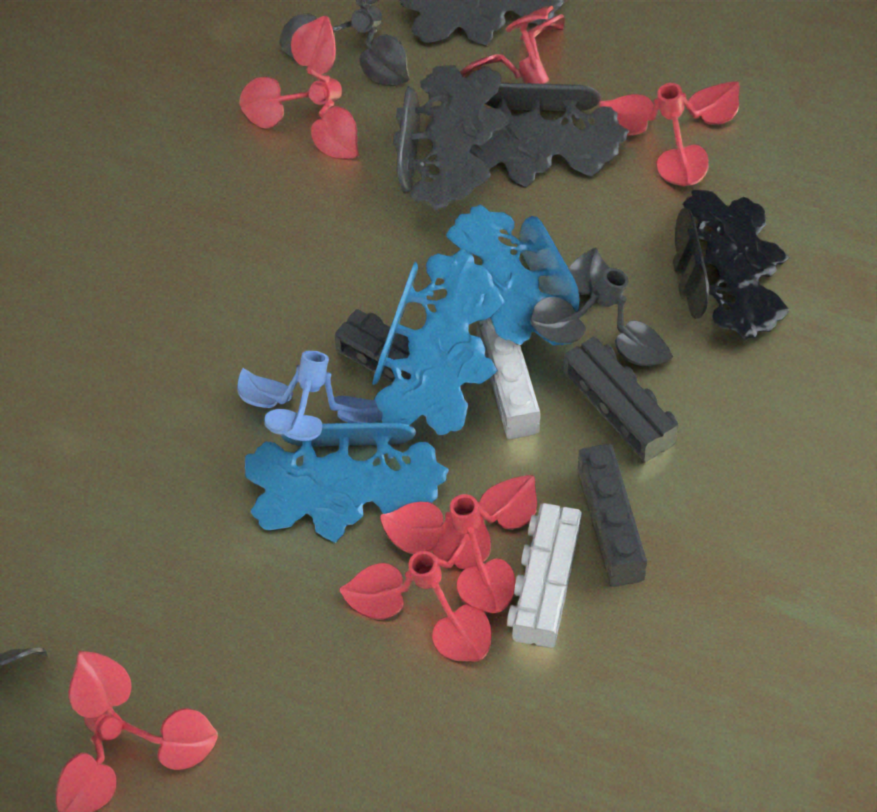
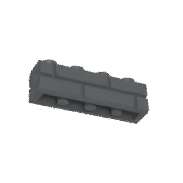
M356 309L348 317L347 322H344L335 333L336 351L375 372L390 327L384 324L376 314H366ZM396 334L388 356L393 360L408 358L410 352L407 336ZM385 366L382 377L393 382L395 379L393 371ZM403 370L401 371V376L403 378H411L410 373L405 372ZM466 383L460 385L461 391L465 388Z
M592 337L582 343L580 347L577 346L566 352L563 372L643 461H649L657 456L659 452H664L676 443L678 422L675 416L670 411L664 412L659 407L654 393L648 388L644 390L637 383L633 370L628 366L623 367L617 361L616 354L610 345H603L597 338Z
M603 444L582 448L578 454L577 470L605 569H607L610 586L616 587L645 580L647 559L613 445Z

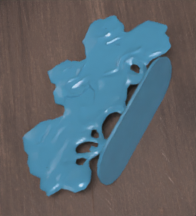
M477 205L470 208V214H459L458 218L455 219V225L450 227L446 236L458 248L465 249L467 253L480 257L483 262L480 266L488 269L493 278V285L499 288L504 304L490 317L496 334L505 340H511L516 344L522 345L523 342L531 338V333L535 332L552 345H566L565 343H557L543 337L533 328L530 322L535 305L544 298H561L570 303L575 312L579 310L580 301L575 279L540 219L535 216L526 218L522 223L519 239L511 234L514 229V220L504 212H490L482 205ZM499 230H506L509 235L500 233ZM498 237L510 239L511 244H517V247L501 243ZM517 250V253L512 255L510 251ZM521 253L530 270L521 264L519 260Z
M465 249L459 250L453 256H445L438 253L429 257L426 263V270L431 278V283L418 292L413 288L418 272V264L414 262L372 382V385L378 384L385 366L392 369L395 376L394 381L391 385L380 390L374 398L377 408L383 413L381 417L382 422L410 425L423 415L426 416L427 424L438 435H445L450 431L456 432L464 426L468 403L464 399L460 385L464 383L480 385L498 371L492 360L485 357L486 348L481 338L470 335L468 328L469 324L490 318L504 304V299L499 288L493 285V278L488 269L475 264L473 255L467 253ZM437 278H442L444 280L443 284H435ZM447 290L446 297L440 300L427 299V296H433L434 292L432 291ZM409 302L422 304L427 314L424 326L418 330L400 325L405 308ZM428 304L435 305L436 312H431L428 309ZM397 333L408 337L410 352L408 358L393 360L388 357ZM403 370L405 372L410 373L411 378H403L401 376V371Z
M394 422L323 424L321 434L313 440L299 441L281 435L285 442L301 446L294 453L286 452L274 442L265 441L261 446L257 447L254 454H247L245 456V477L265 489V493L256 499L255 505L251 509V514L259 520V525L263 529L291 528L295 521L305 514H309L313 518L315 531L334 543L345 533L347 525H354L362 518L363 505L366 502L373 501L383 514L393 512L404 505L414 502L433 503L438 498V485L447 480L446 474L449 472V469L437 462L435 448L428 442H417L403 453L392 448L390 445L408 442L416 434V430L413 427ZM377 445V452L368 460L357 461L348 455V446ZM339 446V450L322 458L317 457L312 447ZM384 454H388V459L395 457L400 465V469L395 471L389 468L385 462ZM304 456L303 465L298 467L296 465L297 458ZM402 456H408L410 464H406L402 460ZM379 457L381 464L373 466V461Z

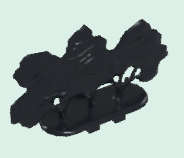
M692 190V196L682 203L684 208L679 212L675 226L676 255L673 259L674 270L681 271L682 279L678 285L680 296L687 297L690 313L694 319H698L705 313L709 294H711L720 304L718 308L714 309L712 315L714 323L722 329L735 330L744 340L755 338L758 331L770 332L772 328L776 327L777 321L783 319L789 313V308L779 295L759 283V278L761 276L771 277L777 270L776 265L783 264L790 257L776 243L763 241L757 237L762 228L767 226L764 208L746 197L734 200L730 206H727L713 191ZM694 217L696 218V220H697V222H698V225H697V226H696V224H695ZM710 226L712 231H703V228ZM699 238L708 242L706 255L704 257L702 254ZM705 263L714 265L719 271V279L713 285L709 284ZM725 282L727 286L723 288L719 287V284ZM717 290L730 293L734 296L735 302L732 303L721 298L723 294L717 293ZM723 304L729 305L731 310L724 309Z

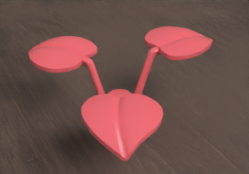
M548 6L520 17L506 27L508 33L520 27L522 33L520 39L521 41L524 40L529 57L518 62L519 69L503 54H493L468 64L460 73L462 76H465L469 71L479 66L502 62L513 72L516 79L522 77L524 83L545 84L550 80L539 58L535 37L544 31L563 30L565 24L563 14L548 19V14L554 9L553 6ZM537 19H546V21L529 31L526 30L530 22Z
M322 16L298 28L291 40V51L295 61L299 65L307 66V73L319 79L311 84L309 91L280 96V86L275 79L259 77L250 81L244 87L240 96V106L243 113L253 124L261 128H270L278 125L283 118L284 108L281 102L310 97L315 104H324L319 111L321 119L315 121L311 126V135L316 147L324 154L333 158H356L359 156L355 120L345 108L333 107L334 102L338 101L342 95V87L336 79L330 78L329 75H322L332 68L336 55L335 38L328 16Z
M739 81L714 85L696 92L687 101L686 94L682 93V88L678 84L666 83L658 89V99L654 100V104L647 96L632 94L613 100L600 101V107H611L617 112L618 123L629 130L627 136L643 133L647 129L648 121L655 120L660 109V113L673 122L677 149L667 150L660 155L657 160L658 173L662 179L669 183L691 186L704 178L708 170L709 160L706 151L700 145H689L683 148L678 118L683 113L685 106L693 118L701 116L706 124L717 125L730 121L735 117L739 108L740 85Z
M526 475L498 483L482 495L480 502H477L473 496L468 494L458 495L451 501L450 512L445 513V521L442 512L436 505L429 502H414L404 505L393 512L382 514L380 516L381 523L386 535L393 544L407 553L415 554L419 551H433L438 546V534L446 533L452 522L458 532L469 535L477 566L468 567L459 575L457 591L461 600L465 604L481 611L490 613L501 612L511 603L514 597L515 575L510 565L502 559L496 558L485 564L483 563L475 530L480 525V516L490 524L497 521L504 529H518L528 525L531 515H536L537 512L534 475Z
M480 516L481 522L475 530L484 563L491 552V539L484 519ZM452 522L446 533L438 534L439 542L438 546L433 550V554L429 551H419L412 555L408 563L410 571L405 573L406 580L404 584L402 574L396 567L387 563H378L365 568L350 582L340 587L341 595L352 609L365 617L379 620L390 618L402 610L404 601L401 593L409 590L412 581L422 589L432 588L448 617L439 620L433 629L432 640L437 651L445 658L454 661L478 662L487 655L490 649L492 631L486 614L468 604L462 605L454 613L438 584L442 577L439 566L450 569L455 565L460 570L477 566L469 535L458 532Z
M79 651L75 670L69 685V701L72 708L84 717L86 727L94 733L91 741L95 744L97 757L95 760L88 753H78L65 764L60 773L56 788L55 801L57 811L94 812L110 801L116 789V774L110 766L102 764L105 756L101 742L103 740L115 739L119 736L121 730L129 731L148 741L161 744L157 754L158 760L162 765L173 770L188 769L200 763L213 749L217 740V731L203 714L189 708L175 710L166 717L161 726L162 737L155 736L128 724L113 711L112 707L123 704L130 696L131 680L127 671L116 661L105 655L89 651Z

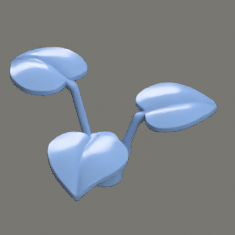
M305 351L302 353L300 365H297L296 373L289 386L272 379L254 375L245 368L241 370L238 378L237 391L240 398L248 404L263 408H271L277 403L285 404L292 399L296 384L300 383L303 393L298 412L287 409H275L269 411L264 419V425L267 429L294 440L309 441L321 434L323 428L321 420L317 417L304 415L309 392L319 391L320 387L324 384L329 407L333 411H338L337 416L342 421L347 423L381 422L383 414L377 408L375 400L351 396L334 397L330 381L332 374L327 372L329 358L326 354L318 351Z

